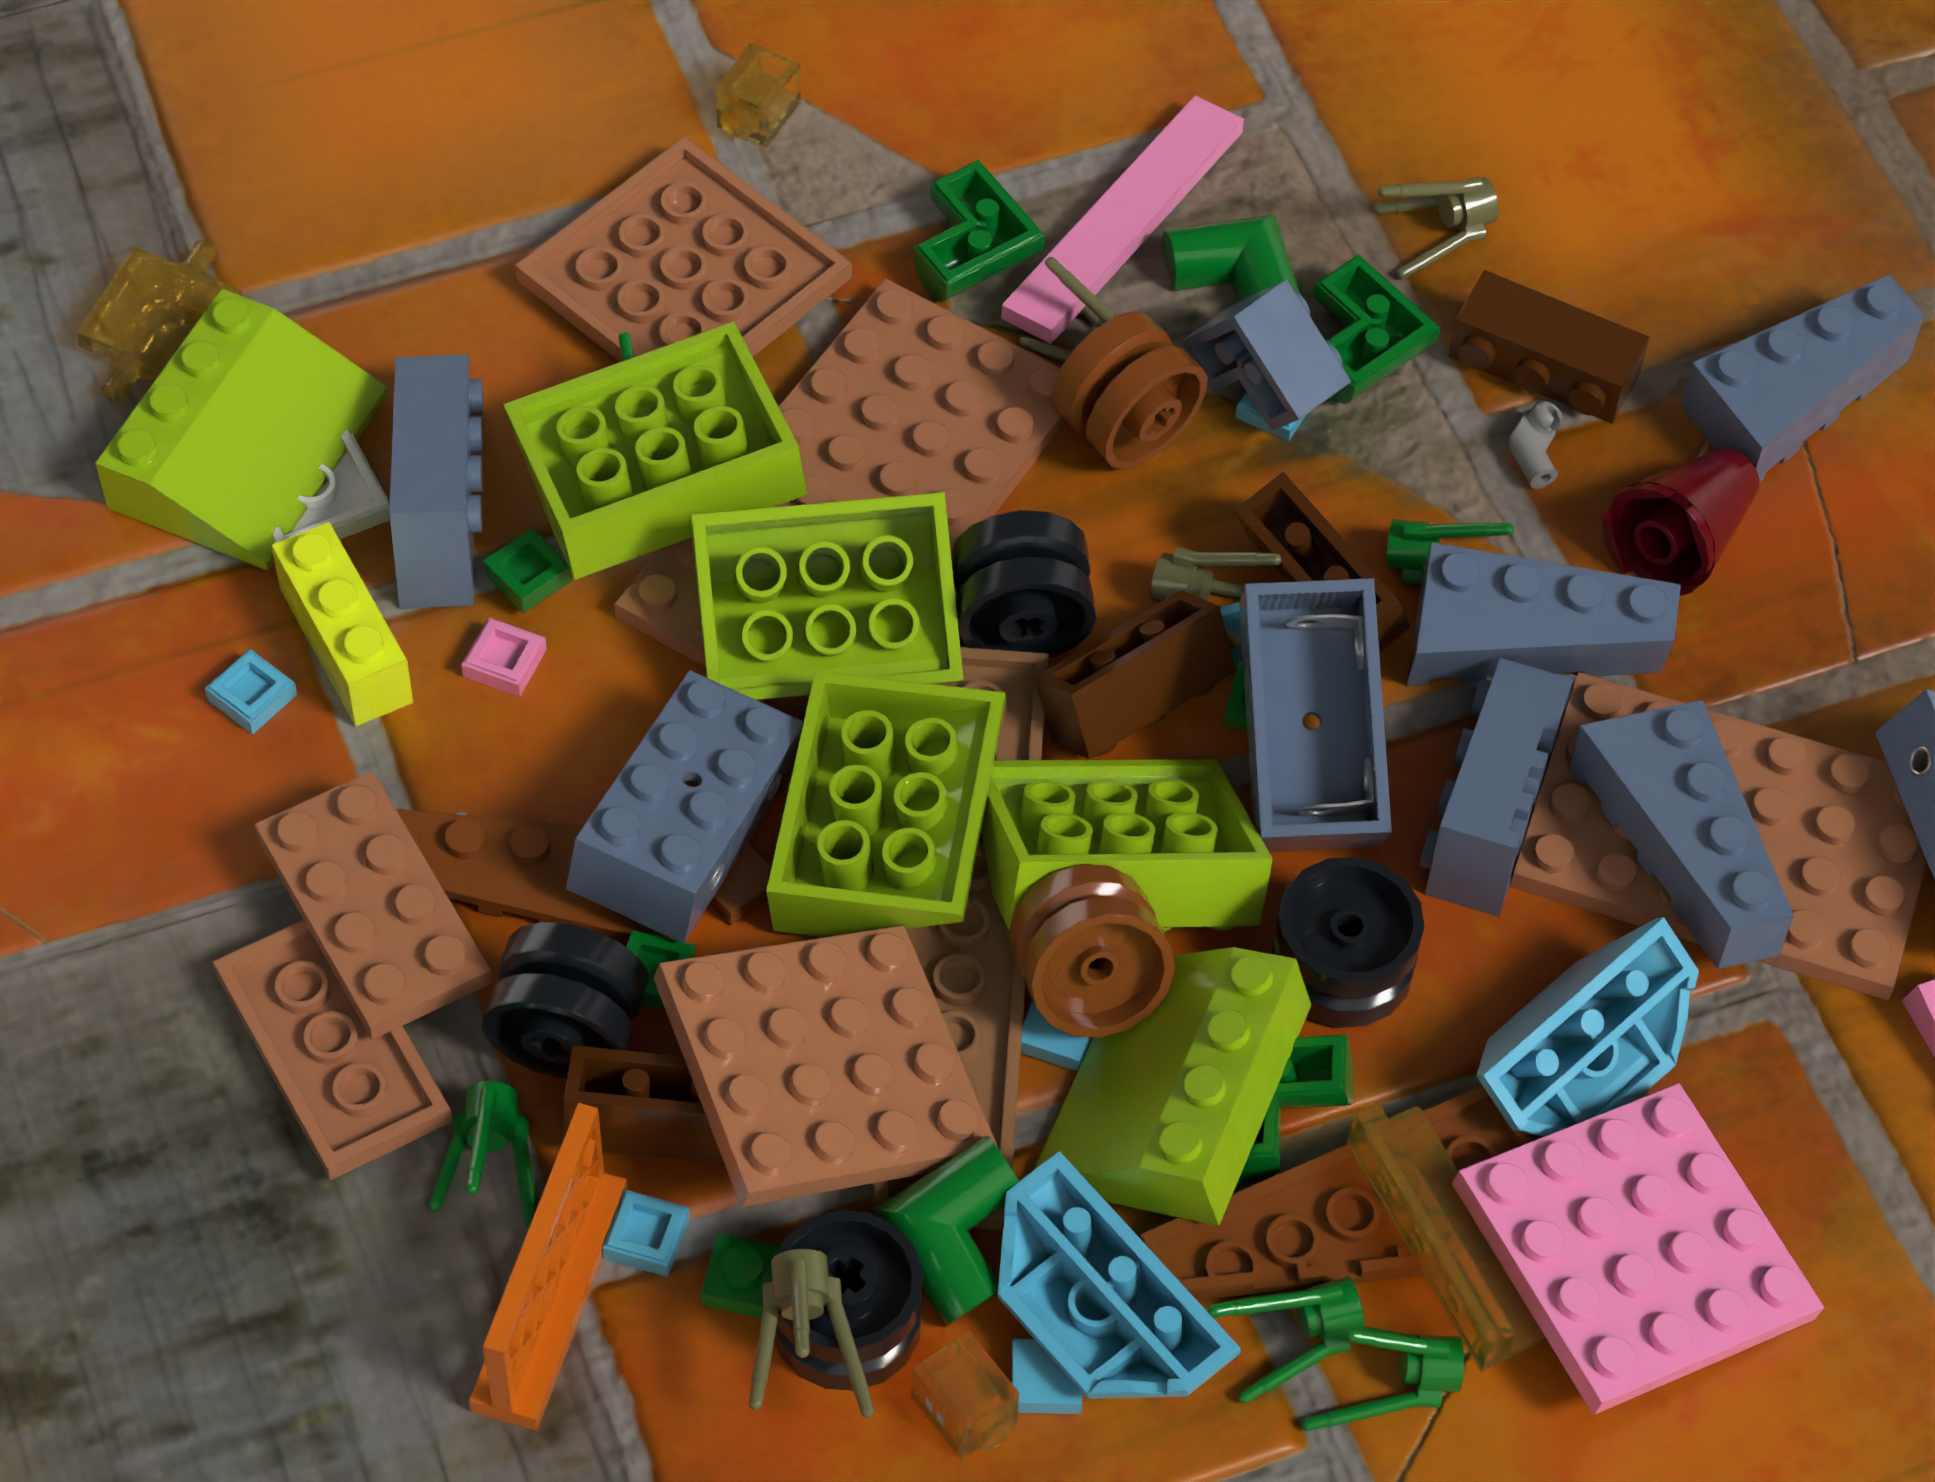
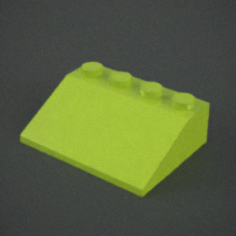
M221 289L95 464L107 508L268 571L274 563L271 545L276 541L273 532L277 526H279L283 535L289 534L294 530L307 511V505L298 501L297 498L299 495L304 497H315L318 495L327 482V476L318 468L323 464L334 472L347 453L346 446L341 437L342 434L348 429L350 435L353 433L356 441L359 439L389 395L388 386L275 308Z
M735 322L722 325L503 404L553 534L574 580L691 538L692 514L771 508L808 495L799 445Z
M945 492L692 514L691 535L706 677L757 701L810 696L815 671L927 684L964 681Z
M815 671L766 890L773 931L831 937L902 925L906 929L963 922L1006 703V692Z
M1217 759L994 760L981 835L992 895L1008 930H1010L1016 907L1031 887L1055 871L1081 864L1111 866L1132 876L1146 894L1155 912L1156 920L1164 931H1168L1173 927H1208L1215 930H1230L1235 926H1260L1273 858Z
M1236 947L1173 956L1175 971L1169 992L1152 1015L1127 1031L1102 1038L1093 1037L1034 1170L1060 1151L1106 1202L1220 1226L1280 1082L1287 1060L1291 1056L1295 1039L1298 1038L1311 1008V1002L1295 958Z

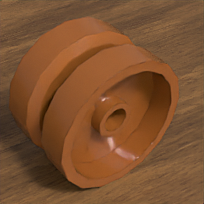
M1136 311L1115 316L1097 327L1077 345L1061 366L1051 393V404L1056 412L1077 433L1086 434V439L1091 447L1111 467L1120 469L1143 464L1172 443L1198 412L1206 395L1208 381L1203 368L1183 348L1172 346L1173 343L1168 334L1148 314Z
M1081 864L1055 871L1031 887L1015 909L1009 931L1013 956L1021 974L1026 979L1029 993L1036 1008L1051 1026L1072 1036L1102 1038L1127 1031L1149 1017L1168 994L1175 971L1172 947L1162 926L1156 920L1155 912L1146 894L1132 876L1106 865Z

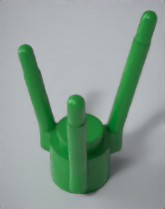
M1393 519L1388 537L1387 568L1402 569V584L1421 585L1422 574L1432 542L1442 544V538L1510 535L1513 533L1514 527L1511 523L1430 524L1428 522Z
M480 1081L467 1088L464 1112L455 1115L452 1138L429 1201L431 1210L438 1211L441 1209L466 1141L472 1147L465 1186L466 1192L470 1195H474L479 1191L486 1152L500 1151L507 1146L508 1141H511L525 1226L529 1230L537 1209L527 1142L529 1119L518 1114L520 1096L517 1090L510 1085L496 1081Z
M1344 1277L1302 1290L1228 1299L1225 1302L1211 1304L1208 1307V1313L1214 1318L1297 1308L1299 1320L1306 1337L1310 1338L1318 1335L1322 1340L1319 1344L1241 1390L1238 1394V1399L1241 1403H1248L1265 1392H1269L1328 1356L1351 1350L1350 1341L1346 1337L1347 1331L1353 1328L1364 1330L1365 1325L1361 1301L1350 1277Z
M1367 1326L1364 1327V1330L1354 1328L1348 1330L1346 1337L1352 1343L1400 1351L1401 1381L1405 1384H1414L1415 1391L1306 1417L1302 1420L1301 1427L1305 1431H1312L1414 1407L1440 1408L1442 1392H1459L1462 1387L1464 1375L1462 1339L1460 1336L1410 1335Z

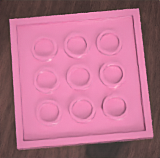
M1680 1083L1459 1170L1452 1182L1456 1192L1593 1415L1815 1320L1825 1308Z

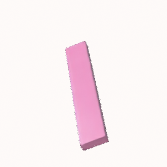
M1195 95L1002 304L1001 319L1052 344L1086 305L1046 267V259L1054 257L1096 295L1243 133L1244 119Z

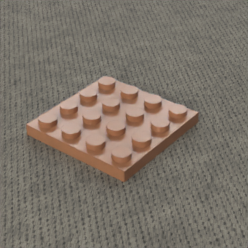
M685 136L515 265L516 280L619 362L622 361L618 336L623 331L630 334L633 353L636 357L731 322H735L752 357H754L852 278V262Z
M904 925L659 963L653 979L741 1207L926 1174L986 1135L997 1146Z

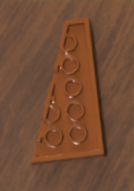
M1482 1085L1234 1193L1220 1226L1176 1218L1140 1234L1139 1238L1196 1300L1306 1289L1344 1277H1350L1353 1283L1503 1268L1453 1187L1452 1182L1459 1170L1530 1143L1534 1139L1531 1134L1511 1129Z

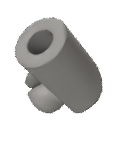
M1548 401L1537 402L1532 410H1526L1518 420L1508 440L1511 453L1533 489H1541L1548 486L1556 479L1558 474L1546 450L1555 437V430L1561 426L1563 417L1559 408Z

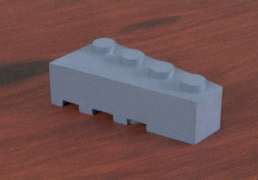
M1888 274L1693 362L1681 408L1715 450L1728 448L1745 455L1754 465L1760 483L1764 480L1765 473L1779 461L1784 464L1800 450L1801 443L1818 429L1824 431L1839 418L1840 412L1852 401L1863 399L1910 360L1925 315L1891 275Z
M469 354L395 357L389 514L399 609L474 606V533H482L481 495H474V493H483V472L481 455L473 456V454L483 453V424L481 416L473 417V415H484V393L482 379H471Z
M1432 542L1421 579L1406 686L1429 685L1431 679L1459 678V683L1479 682L1481 678L1486 679V677L1494 676L1500 658L1552 673L1581 672L1591 676L1661 673L1675 640L1681 584Z
M1504 658L1499 659L1492 681L1480 679L1470 715L1479 718L1474 730L1463 729L1453 763L1454 765L1461 766L1456 781L1448 778L1446 780L1436 815L1443 817L1439 832L1429 831L1420 859L1419 867L1430 870L1425 895L1500 917L1564 718L1574 679Z
M1703 700L1580 725L1570 769L1581 784L1588 782L1601 800L1600 810L1614 828L1620 826L1638 851L1636 859L1648 876L1656 875L1672 897L1671 907L1715 967L1721 969L1779 956L1794 915Z

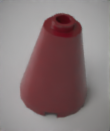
M1723 448L1623 488L1612 499L1611 507L1604 513L1602 521L1605 545L1615 565L1625 575L1632 570L1640 578L1681 584L1680 596L1692 593L1711 575L1759 490V476L1754 465L1742 453L1733 449Z

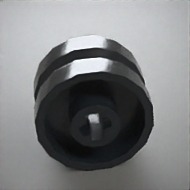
M1019 510L993 515L975 523L956 539L951 552L954 585L958 594L956 598L958 629L963 643L968 647L1049 654L1048 658H1052L1075 648L1091 634L1097 617L1094 593L1089 579L1091 569L1088 546L1084 532L1071 520L1049 512Z
M1359 857L1328 858L1303 869L1286 887L1279 908L1276 935L1271 954L1297 960L1311 1002V1008L1307 1015L1308 1019L1337 1028L1367 1026L1393 1013L1407 997L1414 976L1418 951L1425 927L1421 902L1404 878L1384 864Z
M540 922L522 926L508 939L500 963V982L492 987L482 1018V1031L490 1044L510 1060L535 1072L567 1079L573 1045L628 1050L633 1029L631 1021L639 1015L647 990L649 973L641 959L627 947L597 931L567 923Z
M837 1210L809 1218L785 1237L776 1255L795 1249H812L826 1254L829 1277L841 1280L842 1304L868 1387L883 1383L907 1364L920 1340L923 1269L915 1247L894 1224L868 1212ZM824 1306V1313L820 1317L809 1320L810 1351L809 1355L805 1358L798 1357L795 1352L793 1320L782 1317L781 1310H779L774 1341L780 1357L799 1377L825 1389L853 1391L827 1306Z

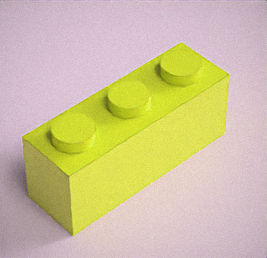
M327 522L272 544L279 589L355 727L412 704L413 696L407 659L331 523Z

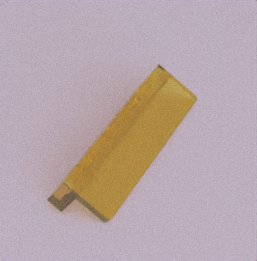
M1378 1102L1356 1112L1347 1138V1144L1480 1371L1482 1372L1548 1341L1453 1187L1452 1182L1459 1171L1422 1109L1413 1107L1388 1118Z

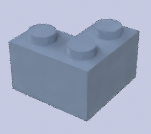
M1287 279L1232 304L1181 340L1189 355L1205 371L1208 377L1207 383L1212 391L1240 380L1271 430L1301 419L1351 383L1350 378L1343 369V362L1339 352L1332 344L1325 341L1310 317V309L1306 300L1301 294L1292 289Z

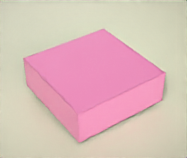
M488 617L461 664L462 675L469 680L520 698L547 650L546 637Z

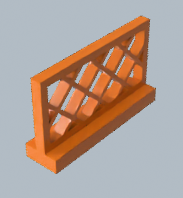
M578 1103L484 1342L483 1353L485 1361L469 1399L471 1413L537 1431L602 1262L604 1242L623 1192L628 1190L627 1179L604 1173L599 1112L596 1107Z

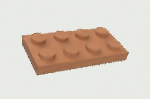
M374 771L254 824L259 843L372 1040L492 984L491 969Z
M304 920L213 961L215 974L330 1181L453 1122L450 1107L403 1026L378 1038L371 1039Z

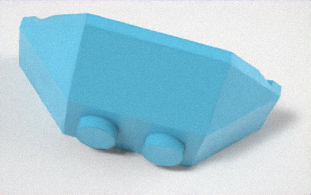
M1656 918L1576 961L1487 1039L1476 1076L1513 1131L1545 1137L1636 1101L1676 1066L1688 1019L1690 990H1695L1699 970L1665 918Z
M1060 1151L1006 1191L998 1299L1087 1399L1185 1397L1190 1395L1241 1353V1348Z

